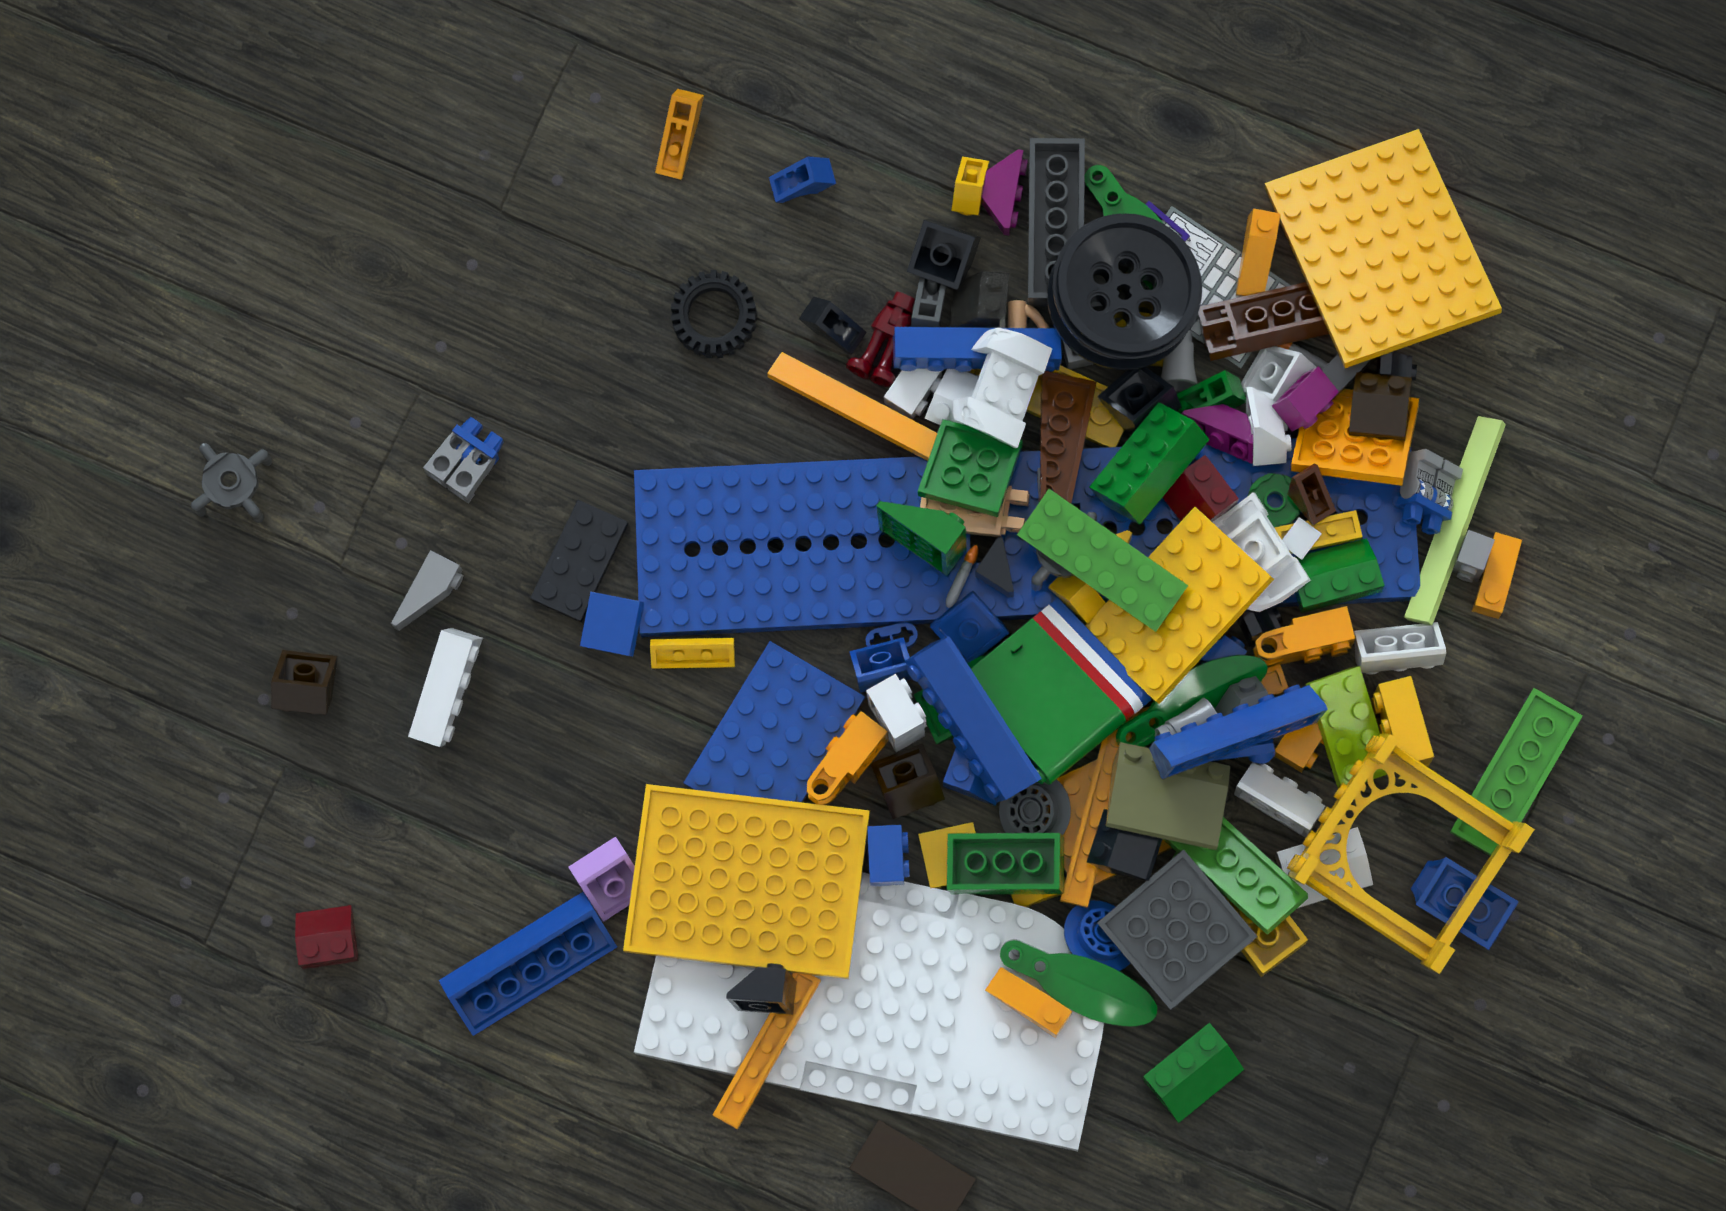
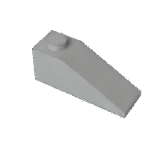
M430 550L391 622L394 629L400 631L449 596L453 589L457 590L464 576L461 574L463 570L460 565Z

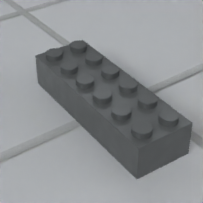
M1030 138L1028 305L1048 306L1047 287L1051 270L1065 243L1078 229L1084 226L1085 138Z

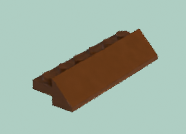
M1307 282L1200 306L1197 314L1204 347L1207 349L1210 361L1329 334Z

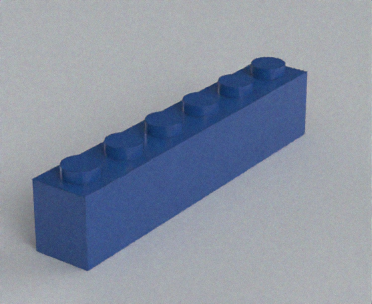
M895 327L893 335L894 368H900L902 371L928 369L929 371L939 372L944 369H956L959 372H968L972 369H982L987 354L975 352L971 349L986 331L995 328ZM1002 328L1022 333L1052 348L1045 371L1053 372L1054 370H1059L1062 360L1061 337L1055 328Z

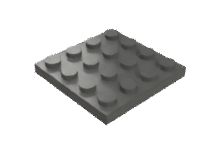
M1184 849L1150 877L1149 881L1143 883L1097 923L1170 1010H1173L1258 937Z

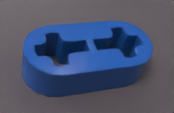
M908 622L877 628L867 634L866 647L872 646L870 642L874 641V636L879 635L880 639L890 638L891 641L893 637L901 635L902 629H906L908 633H913V636L909 637V642L905 643L907 649H909L917 642V630Z

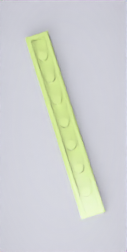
M1477 417L1459 466L1463 469L1461 479L1455 480L1452 493L1453 506L1450 510L1452 511L1451 520L1442 521L1440 533L1434 534L1420 572V588L1416 596L1411 597L1404 616L1408 621L1433 625L1506 426L1503 420Z

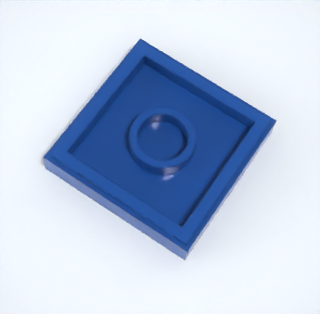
M971 591L930 624V628L940 639L950 636L966 663L983 655L1009 634V630L974 591Z
M590 592L580 646L633 657L644 602Z

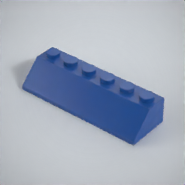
M950 636L930 643L904 661L908 666L907 672L909 676L919 683L923 689L924 699L934 706L939 714V722L944 728L949 729L954 737V745L960 752H964L969 760L968 765L971 771L981 778L984 783V790L992 800H995L996 803L1007 800L1042 779Z
M1294 685L1285 689L1284 694L1278 697L1270 694L1258 700L1259 704L1250 707L1248 703L1239 705L1232 709L1233 713L1226 716H1223L1222 713L1212 715L1206 719V723L1198 726L1196 722L1187 724L1180 728L1181 732L1171 735L1170 732L1160 734L1154 738L1155 741L1149 750L1161 779H1165L1315 724L1328 710L1327 706L1310 685L1300 688V685Z
M582 892L446 975L439 982L457 1013L474 1036L617 948V945L587 896Z

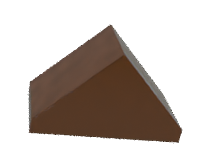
M1312 464L1292 477L1287 494L1312 525L1317 524L1336 511L1317 464Z

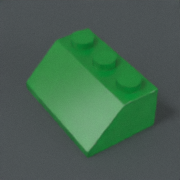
M1367 538L1306 554L1302 560L1299 557H1295L1311 580L1295 592L1301 614L1380 593L1385 586L1377 558Z
M1209 1022L1145 1074L1143 1081L1174 1119L1180 1123L1239 1075L1244 1068L1228 1044Z

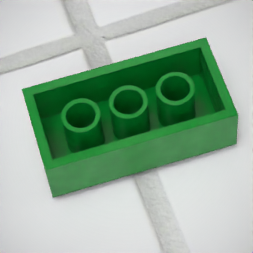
M1158 402L1089 488L1105 506L1140 525L1210 439L1194 420Z
M1061 833L948 834L947 890L952 895L1064 894V837Z

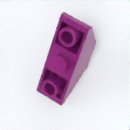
M1020 149L986 171L982 192V206L1001 232L1007 236L1010 235L1011 227L1016 228L1019 212L1014 211L1016 201L1021 202L1023 186L1019 185L1020 175H1026L1028 160L1023 159V150Z
M1224 404L1188 409L1182 412V415L1194 420L1210 439L1206 443L1207 445L1253 464V434H1251V425L1247 414Z

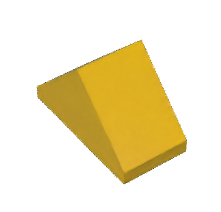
M1075 575L1069 578L1057 577L1048 587L1088 625L1097 612L1106 604L1095 589Z

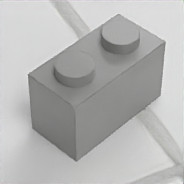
M1468 530L1452 572L1457 574V578L1466 582L1479 581L1495 539Z

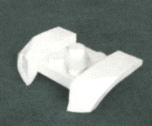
M995 328L986 331L971 349L975 352L987 354L972 398L953 399L954 420L1013 448H1018L1026 425L1023 422V418L1038 376L1044 374L1052 348L1022 333Z
M1253 492L1225 514L1214 520L1213 523L1274 579L1247 608L1248 610L1260 612L1283 602L1311 580L1298 559L1290 554L1267 516L1269 514L1256 493Z

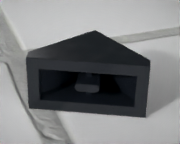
M1001 537L996 539L976 569L975 577L1009 598L1014 597V588L1003 538Z

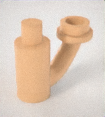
M1013 300L1008 302V328H1027V317L1038 328H1049L1039 311L1033 306L1028 305L1026 301Z

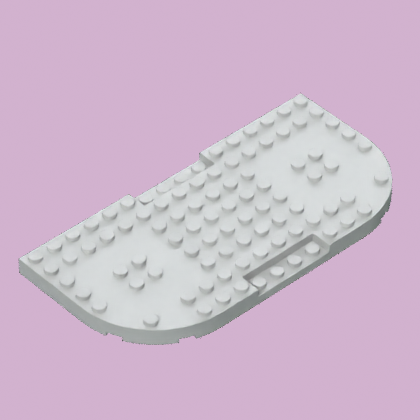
M862 872L849 979L813 975L820 979L821 983L764 1083L1078 1152L1104 1023L1072 1011L1071 1017L1058 1036L1054 1038L985 991L1000 967L1049 995L1037 980L1005 966L1000 958V950L1008 940L1017 939L1049 954H1071L1065 941L1064 928L1042 913L1017 904L971 894L952 895L946 890L930 889V887L904 882V885L870 886V874ZM1013 949L1009 952V957L1013 960L1018 959L1020 956L1018 950ZM656 956L634 1053L636 1055L735 1076L770 1013L737 1011L726 999L727 992L756 968ZM1038 961L1035 964V969L1038 971H1043L1046 968V964L1043 961Z

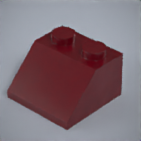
M1206 455L1187 467L1162 497L1180 522L1194 507L1213 522L1237 505L1239 500Z
M352 905L296 913L295 942L298 965L302 969L359 961Z

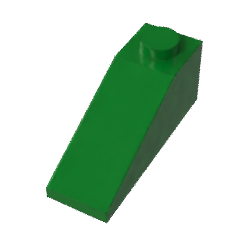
M1225 370L1177 393L1182 406L1177 411L1180 414L1188 409L1221 404L1236 408L1246 403V397L1239 377Z

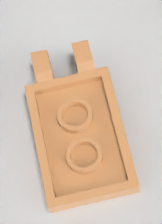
M1009 486L998 517L921 497L920 507L941 510L948 515L951 512L956 514L964 521L963 525L966 527V534L1001 537V535H1006V531L1018 533L1026 522L1025 518L1008 516L1010 504L1029 506L1030 494L1028 491L1012 489V486Z

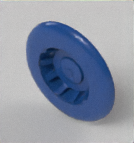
M1096 900L1089 901L1088 908L1075 906L1068 914L1064 925V937L1071 954L1099 961L1118 971L1126 968L1130 961L1097 924L1115 906Z

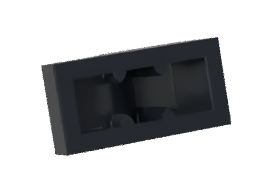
M817 297L812 298L799 317V320L817 335L828 339L848 354H853L867 333L831 301Z
M1393 351L1377 358L1376 374L1411 377L1412 381H1416L1417 364H1412L1411 355H1404Z
M1270 607L1260 612L1247 609L1238 618L1237 622L1250 647L1255 644V641L1263 633L1281 628L1280 624L1283 623V620L1277 608L1272 609Z

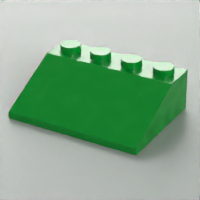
M879 501L876 505L879 529L945 576L949 575L967 550L964 521L952 512L948 515L941 510Z

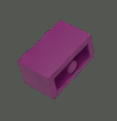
M1318 366L1304 373L1272 407L1291 431L1302 426L1304 429H1307L1318 420L1316 415L1319 412L1323 413L1333 405L1332 399L1339 391Z

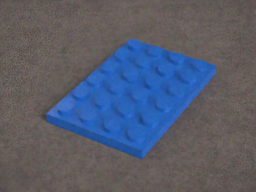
M769 641L685 779L684 785L692 790L803 803L808 795V779L828 752L826 747L835 736L841 737L845 730L843 728L844 724L852 714H857L866 697Z

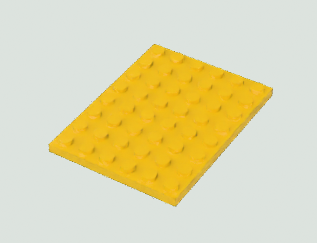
M1419 129L1265 183V190L1275 212L1280 213L1279 221L1344 368L1502 313V307Z
M646 784L623 951L751 968L767 967V964L773 963L783 965L784 969L792 973L849 979L870 811Z

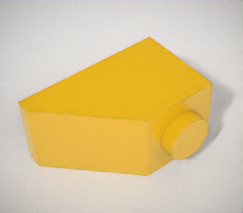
M962 156L955 181L951 211L959 212L966 216L979 215L989 161Z

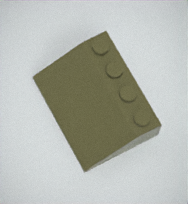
M1120 742L1112 765L1106 827L1217 850L1229 785L1230 766L1208 762L1161 779L1149 748Z

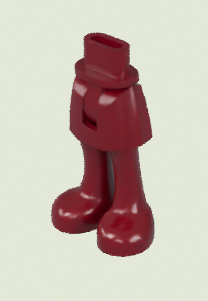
M896 291L892 301L889 300L886 306L873 321L871 328L874 332L865 353L860 358L852 357L848 360L846 368L862 379H868L874 360L884 340L887 339L885 351L880 363L873 371L871 381L879 386L891 387L896 380L895 375L891 372L894 328L911 327L912 308L915 304V298Z

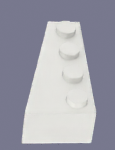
M454 628L441 630L408 737L438 747L444 746L446 742L451 741L455 729L452 724L455 716H458L463 704L461 699L464 690L469 685L471 670L477 659L482 637Z

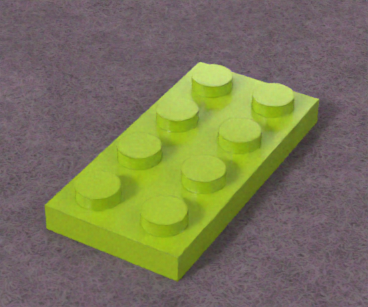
M1353 666L1306 683V686L1310 685L1323 700L1328 709L1317 723L1337 788L1342 783L1348 784L1353 776L1349 773L1358 759L1363 761L1368 751L1365 750V747L1374 735H1380L1360 666ZM1378 769L1375 771L1373 779L1387 775V773L1382 769Z

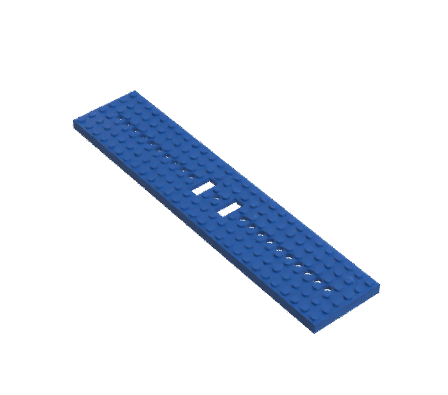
M1297 438L1291 439V451L1287 452L1286 463L1253 466V464L1206 444L1188 467L1206 455L1239 498V503L1248 496L1251 485L1259 477L1268 473H1275L1292 478L1300 473L1291 471V462ZM1121 447L1083 449L1071 504L1074 506L1080 505V510L1085 514L1095 512L1097 522L1102 526L1106 523L1115 525L1117 528L1116 534L1126 530L1129 531V526L1134 521L1105 506L1089 488ZM1024 451L1019 454L1009 486H1012V489L1028 491L1030 494L1029 506L1010 504L1008 516L1025 518V521H1027L1039 504L1037 468H1040V451ZM921 457L634 470L638 601L644 602L639 625L640 636L642 638L889 626L908 622L912 625L931 624L950 609L946 607V597L964 562L965 554L971 548L970 534H966L967 550L948 576L942 574L897 541L888 548L882 547L879 544V538L885 534L879 529L876 505L879 501L920 507L921 497L918 496V488L928 462ZM1322 475L1336 509L1335 514L1354 510L1366 514L1367 522L1360 525L1362 539L1367 538L1377 558L1385 585L1380 593L1339 604L1410 601L1411 597L1416 596L1420 588L1416 525L1407 524L1402 521L1404 509L1396 505L1398 497H1401V486ZM1272 494L1267 498V503L1273 508H1278L1283 504L1281 496ZM1162 498L1143 520L1142 524L1145 528L1143 534L1139 536L1132 534L1129 543L1147 557L1169 535L1159 533L1156 527L1157 524L1163 520L1171 523L1173 531L1180 523ZM1006 531V535H1001V537L1003 538L1011 574L1014 597L1008 598L975 577V571L981 563L979 562L972 565V569L956 603L971 591H974L999 620L1032 619L1058 598L1048 588L1058 576L1049 574L1043 581L1041 590L1034 591L1031 587V579L1041 568L1036 548L1026 541H1022L1016 532ZM833 536L839 540V546L835 550H827L823 546V542L827 537ZM854 536H864L867 539L866 546L862 549L854 548L851 545V540ZM800 538H807L812 544L809 550L802 552L797 550L796 542ZM773 539H779L783 542L784 547L782 551L772 553L768 549L769 542ZM750 540L756 544V549L753 553L744 554L741 552L740 546L744 541ZM724 542L728 545V551L726 554L718 556L712 551L714 544ZM690 543H696L701 548L700 553L695 557H689L685 554V548ZM1346 543L1309 550L1307 554L1343 545ZM1098 592V594L1102 597V599L1105 602L1109 600L1108 598H1106ZM1294 593L1283 602L1272 607H1293L1299 605ZM1065 605L1076 617H1078L1067 605Z

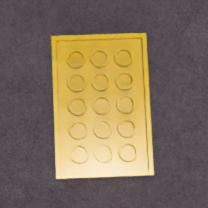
M1196 507L1185 516L1148 557L1188 585L1156 632L1110 600L1097 612L1090 624L1085 625L1126 668L1128 676L1158 704L1163 701L1274 580Z

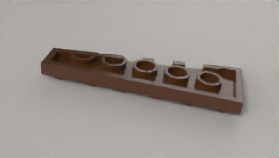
M1044 371V374H1042L1039 502L1048 489H1051L1063 499L1072 503L1097 383L1095 381Z

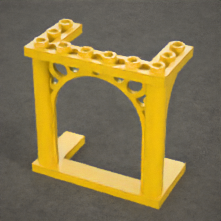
M1391 734L1374 735L1365 747L1368 753L1363 761L1358 759L1349 773L1353 776L1348 784L1342 783L1334 794L1337 800L1332 808L1327 806L1320 815L1318 821L1321 822V825L1317 831L1311 830L1303 841L1302 845L1306 847L1302 854H1295L1287 866V869L1290 870L1288 876L1298 883L1308 885L1420 959V964L1440 974L1455 949L1450 947L1451 942L1511 852L1520 853L1535 829L1526 823L1510 822L1398 748L1396 745L1399 739ZM1378 769L1384 770L1388 776V786L1383 790L1378 789L1373 781V775ZM1394 772L1400 775L1398 779L1405 781L1400 787L1395 785ZM1367 780L1371 794L1364 798L1361 796V791L1365 792V782ZM1411 784H1414L1417 788H1411ZM1413 793L1426 797L1498 844L1436 939L1367 894L1356 882L1350 871L1346 854L1350 828L1355 818L1367 805L1385 795ZM1353 800H1355L1356 806L1351 805ZM1346 811H1353V817L1347 818L1345 815ZM1340 820H1342L1345 823L1337 825ZM1337 832L1340 834L1341 839L1337 844L1326 843L1327 840H1332L1335 837L1333 833ZM1327 849H1335L1340 853V858L1334 864H1323L1320 861L1321 853ZM1340 867L1344 870L1342 879L1339 878L1337 873L1334 876L1329 873V871H1335Z

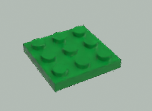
M942 419L918 488V496L998 517L1023 441L1020 440L1018 448H1013L967 425Z

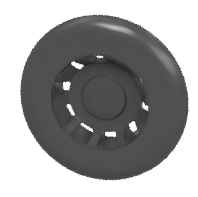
M1057 779L1050 785H1047L1045 782L1043 784L1036 782L1007 800L1000 801V821L1005 833H1061L1063 836L1071 817L1069 796Z

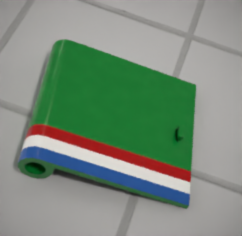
M1056 598L971 668L1042 779L1038 781L1040 784L1044 782L1047 785L1052 784L1151 701V697L1128 676L1126 668L1059 598Z

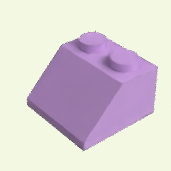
M616 837L569 866L570 871L603 922L629 906L635 866Z

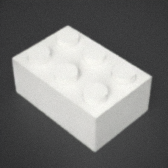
M894 674L866 690L868 705L880 726L888 731L889 741L895 752L925 737L924 728L927 727L925 723L927 722L925 719L926 715L918 702L913 704L911 699L913 698L911 695L912 691L904 678L899 680L897 675Z

